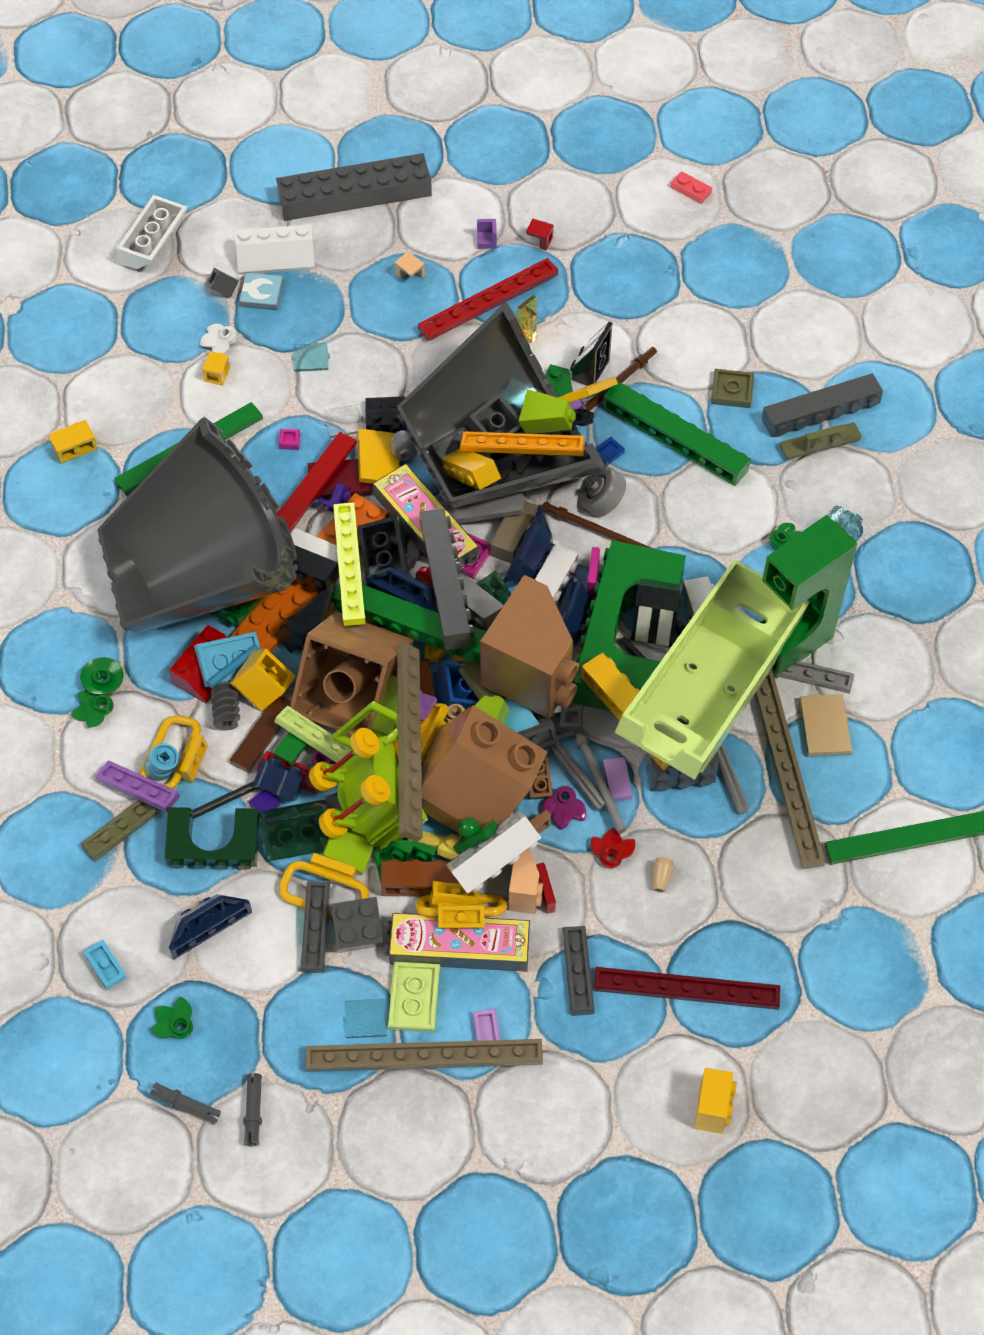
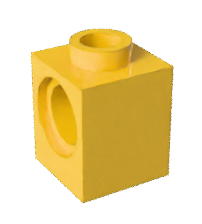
M209 352L202 368L204 382L223 386L231 368L229 355Z

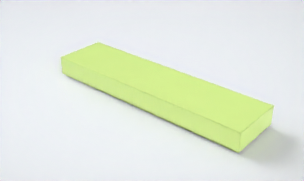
M288 705L278 714L274 721L336 763L353 750L335 741L332 734Z

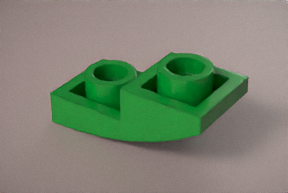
M289 732L273 753L274 756L293 766L303 750L306 751L310 745Z
M393 840L390 842L385 855L399 862H407L409 857L422 862H432L437 848L415 841Z

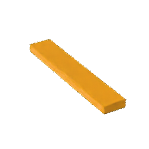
M463 431L460 450L464 452L583 456L586 440L585 436Z

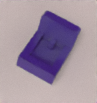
M337 483L330 501L320 497L318 501L323 503V508L334 512L333 504H343L349 501L351 488Z

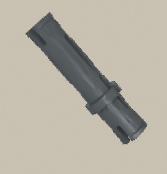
M252 1073L247 1075L246 1116L243 1118V1124L245 1125L244 1145L253 1147V1142L254 1146L259 1145V1127L262 1124V1118L260 1117L262 1075L259 1073H254V1078H252Z
M156 1082L153 1088L161 1093L154 1090L150 1092V1097L168 1103L169 1107H177L213 1125L217 1123L218 1119L210 1114L220 1117L221 1110L181 1094L180 1090H171Z

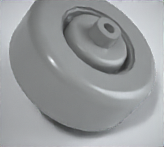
M605 467L604 471L593 474L582 489L580 496L582 507L596 517L609 514L617 507L626 490L624 476L611 467Z

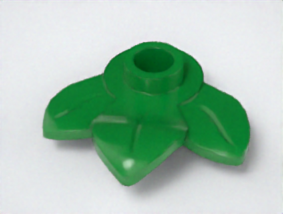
M782 523L777 530L771 533L769 543L772 548L778 549L801 533V531H795L793 523Z
M86 690L78 692L77 696L82 704L71 713V716L78 721H86L88 728L96 727L103 722L105 715L112 712L114 708L113 700L106 695H93Z
M179 997L175 1002L174 1008L156 1006L155 1016L158 1023L151 1028L153 1034L163 1039L170 1037L185 1039L190 1036L193 1031V1023L190 1020L192 1015L191 1005L186 999ZM183 1025L186 1027L185 1030L178 1031L179 1026Z

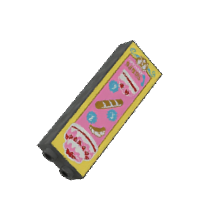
M407 464L402 465L372 483L373 495L392 517L396 515L404 524L405 532L426 557L419 512L444 508L446 516H450L452 528L449 531H453L455 540L452 546L457 548L458 559H455V562L459 561L460 568L462 569L477 561L479 558V546Z
M392 913V921L387 922V935L391 936L390 942L385 944V956H389V963L393 965L395 961L440 964V967L527 972L530 920L485 918V928H438V917Z

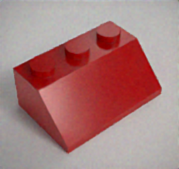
M207 625L169 669L172 684L206 704L212 697V688H205L194 646L228 637L212 626Z

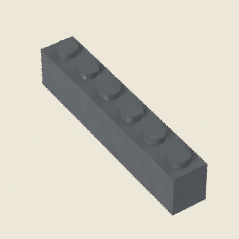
M871 373L765 406L763 408L762 421L771 437L784 435L796 429L800 430L812 424H819L831 418H838L850 412H857L869 406H876L881 402L883 390L874 374Z

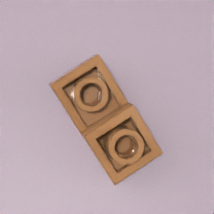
M545 757L529 791L530 799L553 796L548 757Z

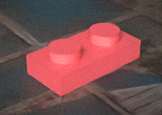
M682 171L671 182L670 188L700 204L712 193L711 186Z

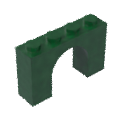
M168 807L164 857L167 865L176 869L183 868L184 866H193L196 869H204L206 866H215L217 869H228L229 866H238L239 869L243 870L257 867L260 825L258 808H235L234 833L230 842L221 849L207 851L197 847L192 841L193 812L191 807Z

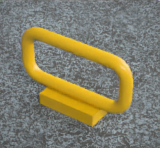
M180 715L170 716L162 722L146 757L147 759L151 750L156 745L163 742L171 725L181 724L192 727L191 735L171 781L163 784L172 789L178 786L181 778L185 782H194L208 748L203 735H200V723L196 719ZM144 762L139 774L148 778Z
M313 853L310 860L311 864L305 861H295L288 865L278 888L279 895L284 901L305 909L306 900L291 895L287 889L293 873L296 870H303L358 890L361 895L360 899L369 898L370 896L366 885L355 880L357 877L356 867ZM329 908L328 917L333 919L332 909Z
M479 894L478 903H438V907L432 908L425 907L426 904H429L430 895H424L416 901V911L420 915L438 917V928H485V916H498L507 910V900L505 897L497 894ZM484 903H496L498 906L484 907Z

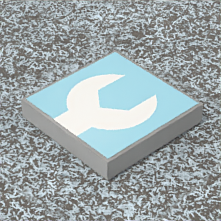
M245 272L239 306L278 310L284 277L281 275Z

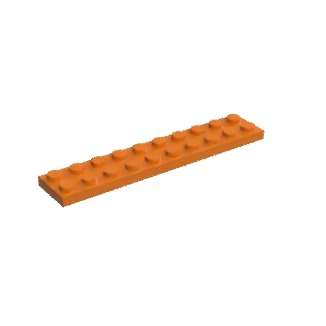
M355 493L347 503H354L358 549L360 551L361 545L357 526L388 518L389 513ZM334 517L317 537L337 545ZM293 581L286 590L265 596L230 637L256 632L260 648H266L272 653L281 643L274 634L323 591H317L307 584Z

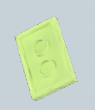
M394 961L388 1030L435 1032L440 964Z

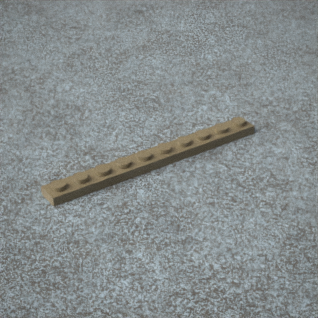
M401 642L397 645L399 835L417 842L423 838L419 649Z
M771 670L755 693L802 869L824 866L823 851L774 674Z
M542 1039L306 1046V1072L543 1065Z

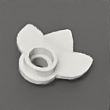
M212 324L207 327L208 333L201 338L199 345L212 348V352L224 354L228 351L229 346L236 341L237 332L232 326L224 327L221 324Z

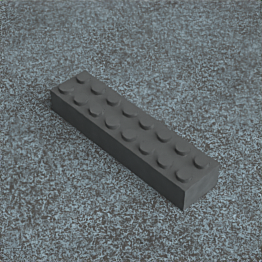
M424 153L276 178L278 197L284 221L432 196L431 177Z

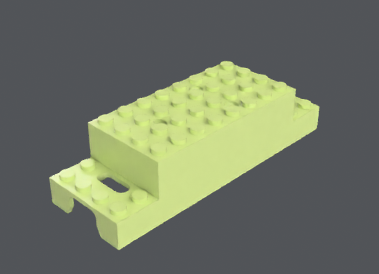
M734 559L626 709L615 733L695 780L700 772L703 773L764 681L810 602L806 600L791 610L762 581V574ZM737 606H743L766 620V623H759L737 609ZM677 718L685 720L688 724L685 725L679 722Z

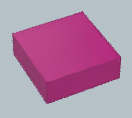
M280 429L279 449L299 450L300 430Z

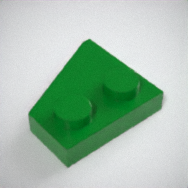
M550 364L545 376L548 378L557 396L561 397L573 392L569 369Z

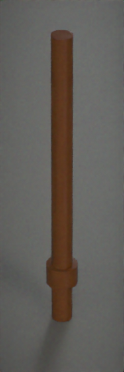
M651 347L643 355L640 354L636 357L634 363L623 371L616 380L623 383L635 371L643 368L648 364V360L657 353L656 348ZM611 387L600 391L585 405L586 409L591 411L597 406Z
M544 502L542 505V510L554 514L560 520L566 519L614 541L652 548L572 514L564 507L559 506L558 508L547 502Z

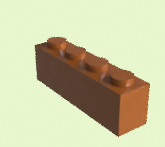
M391 859L382 861L381 896H424L431 894L433 881L460 883L446 866L449 862H444L443 860L399 862L398 860Z

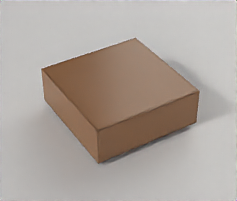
M545 810L529 821L538 834L551 826V814L548 810Z

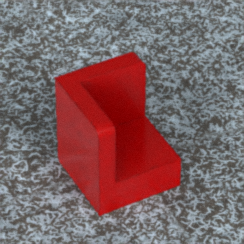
M532 218L526 234L540 238L539 249L547 251L553 239L554 225Z

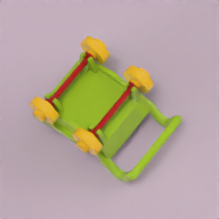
M373 701L333 734L335 741L353 750L336 764L317 763L310 769L309 778L312 785L322 792L330 791L338 783L337 797L342 810L330 808L319 817V826L326 836L337 839L345 834L349 827L352 831L365 835L370 846H378L382 850L387 849L391 841L405 838L399 835L398 763L393 742L398 739V713ZM373 711L394 721L397 726L388 736L380 738L367 728L358 729L351 735V738L345 736ZM422 808V824H423V823H425V822L428 820V818H427V816H426V814H425V812H424V810H423V808Z

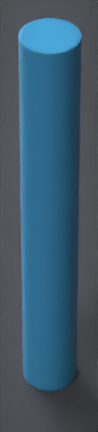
M254 644L206 681L207 685L213 688L243 665L254 650L260 649L258 645Z

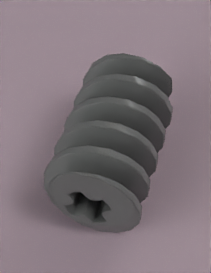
M230 682L219 683L211 689L213 725L219 730H233L238 727L237 722L240 720V714H238L240 711L238 706L239 700L237 699L239 694Z

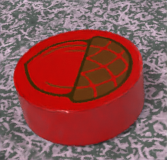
M420 567L415 574L416 579L433 586L429 567Z

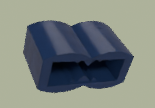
M271 756L270 759H263L253 784L289 801H296L306 775L302 774V770L298 767L290 765L288 768L282 765L283 761Z

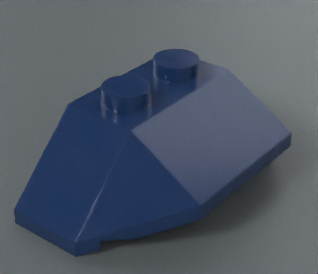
M538 508L503 580L505 588L518 585L524 575L535 579L545 563L546 556L550 554L555 545L553 544V536L543 510Z
M391 567L367 576L366 585L368 587L438 613L433 588L427 582H421L411 574L403 573Z
M571 575L559 612L573 643H576L579 634L583 635L586 623L583 622L584 618L587 619L591 613L589 612L590 606H588L590 596L582 581L576 576Z
M216 894L213 897L203 899L193 909L183 911L176 920L169 944L173 960L251 914L252 908L249 900Z

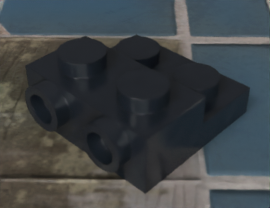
M405 396L365 398L366 429L390 433L407 431L406 425L403 426L397 416L400 414L397 406L405 399Z

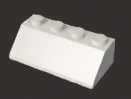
M153 195L117 247L120 264L139 269L152 263L187 211V206Z
M311 225L235 230L239 275H245V272L271 273L315 269Z
M518 810L498 825L489 839L465 850L446 866L467 893L471 891L474 893L483 887V882L489 877L493 879L502 872L501 868L506 864L511 865L519 860L520 854L526 849L530 851L539 844L538 840L541 837L526 816Z

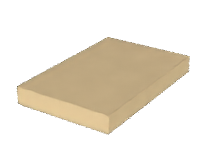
M844 695L800 696L808 757L851 755L852 745Z

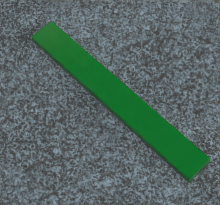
M250 402L214 422V424L223 431L220 436L226 440L261 421L263 415ZM178 443L115 477V483L125 495L130 494Z
M984 811L826 841L825 848L830 864L833 865L984 835Z

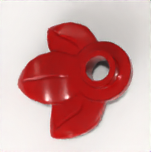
M611 828L606 832L603 839L599 837L591 838V849L600 857V862L604 867L612 869L618 867L622 859L628 858L633 854L635 839L622 841L617 830ZM610 856H612V857L615 858V860H612V861H611V860H608L607 858L610 857Z

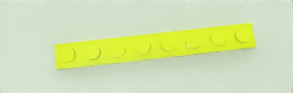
M354 503L333 504L344 626L365 624L355 506Z

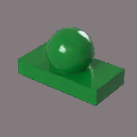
M466 817L462 819L458 825V832L462 837L453 846L454 850L458 854L489 839L498 825L492 820L480 827L479 822L474 818Z

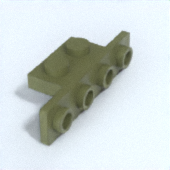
M852 422L781 441L780 447L786 459H792L861 440V434L856 424Z

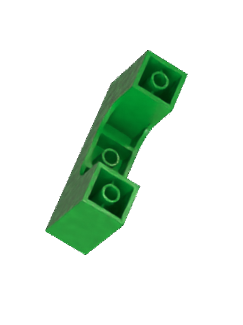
M827 514L766 558L762 581L791 610L806 600L810 602L772 669H775L773 673L776 678L782 672H786L792 665L795 666L796 662L802 661L834 637L858 543L852 535L847 534L840 527L839 523L832 520ZM764 619L760 623L765 624L766 620Z
M611 540L610 548H605L604 564L600 567V579L595 586V598L591 601L590 617H587L585 624L586 632L585 635H582L580 644L581 651L577 654L576 658L579 668L572 683L577 685L573 704L610 711L581 678L582 666L601 653H604L607 658H611L614 661L616 668L621 674H626L630 684L635 689H642L660 661L631 656L620 651L615 645L620 621L627 610L635 607L640 578L681 585L686 555Z

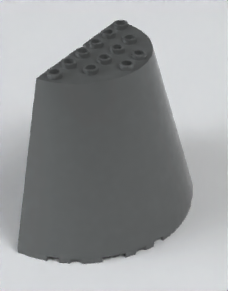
M507 302L499 307L397 406L400 412L397 416L403 426L407 424L409 430L406 432L440 490L447 505L452 504L454 508L600 473L605 470L602 458L592 443L587 445L585 441L583 456L545 455L542 462H538L537 459L530 460L521 476H519L516 467H512L503 484H498L496 481L482 490L477 491L476 488L471 487L461 493L454 494V490L462 482L444 473L442 469L444 464L443 462L440 463L431 448V444L464 426L472 413L499 393L519 417L527 390L558 398L548 378L544 375L535 354L532 353L517 318ZM576 426L573 431L561 432V435L581 436ZM522 429L519 434H526V433H525L524 430ZM475 452L487 458H493L489 456L488 452Z
M205 416L194 425L97 529L99 543L103 550V559L108 570L107 575L113 581L111 582V591L114 594L115 606L119 612L120 625L125 631L143 633L286 590L290 587L291 582L296 580L297 575L295 572L298 566L296 564L293 565V561L297 559L296 550L284 517L279 518L276 513V509L279 508L278 504L271 496L266 484L260 485L262 482L260 477H254L249 470L253 465L246 456L237 449L231 439L225 441L220 436L223 431Z

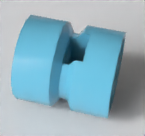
M167 743L156 745L151 750L144 765L147 775L157 781L167 779L178 763L179 755L177 750Z

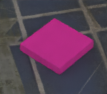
M592 547L587 585V592L590 596L589 605H591L592 599L594 600L595 598L594 591L598 579L600 549L598 547Z

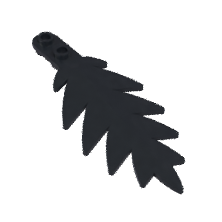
M588 409L579 410L575 414L576 418L573 421L571 430L536 434L561 435V432L573 431L576 425H590L593 423L594 413ZM489 454L490 457H493L490 459L494 460L501 479L497 480L498 484L504 483L512 467H516L519 476H521L530 460L537 459L538 462H542L545 457L543 454ZM462 483L454 490V494L461 493L471 488V486Z

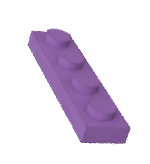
M109 760L95 776L98 782L168 813V807H172L180 798L178 791Z

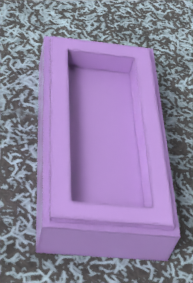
M625 757L603 760L607 787L613 801L632 799Z
M496 1009L472 1012L477 1041L501 1040Z

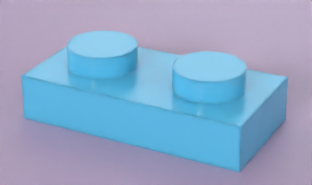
M104 940L83 951L107 990L127 979L125 972Z

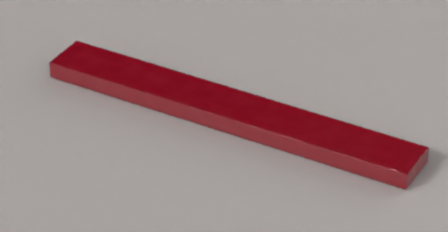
M596 967L593 991L779 1010L781 985Z

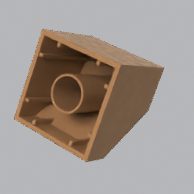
M526 575L522 577L481 639L480 659L481 686L550 719L557 706L567 709L571 704L577 691V685L572 683L578 671L579 663L572 660L573 640L547 585Z
M334 612L306 636L290 707L311 721L336 730L340 729L369 703L373 701L381 703L391 675L397 677V645L405 642L412 646L414 639L368 623L344 626L343 614ZM373 711L347 734L352 735L360 728L371 730L377 713Z
M472 705L441 726L421 766L422 808L427 815L458 834V825L466 817L477 820L480 827L492 820L497 825H500L511 815L532 788L547 751Z

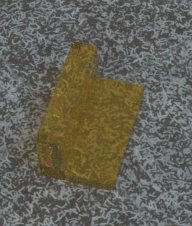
M534 295L517 307V321L524 336L530 343L536 339L537 297Z

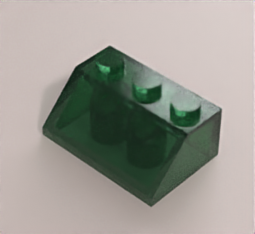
M325 799L259 811L268 861L324 851L329 837L322 832L319 826V817L328 810Z

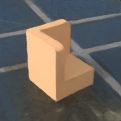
M409 252L394 262L395 275L400 279L406 274L409 276L417 274L421 278L425 276V264Z

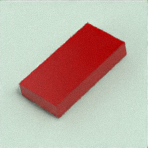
M543 862L536 864L539 872V883L543 884L542 898L546 913L548 914L555 912L556 900L546 865Z

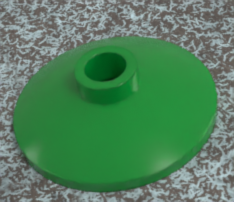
M107 657L91 660L83 667L80 675L83 688L87 692L98 696L113 693L121 686L124 679L121 665L114 659Z

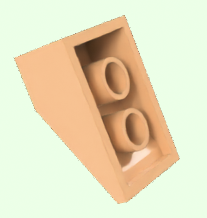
M526 849L520 854L519 860L513 863L508 911L536 914V907H541L543 884L539 883V872L531 851Z

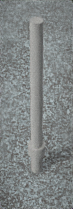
M582 729L573 731L577 747L583 752L619 834L625 832L624 823L589 747L590 741L587 735H584Z

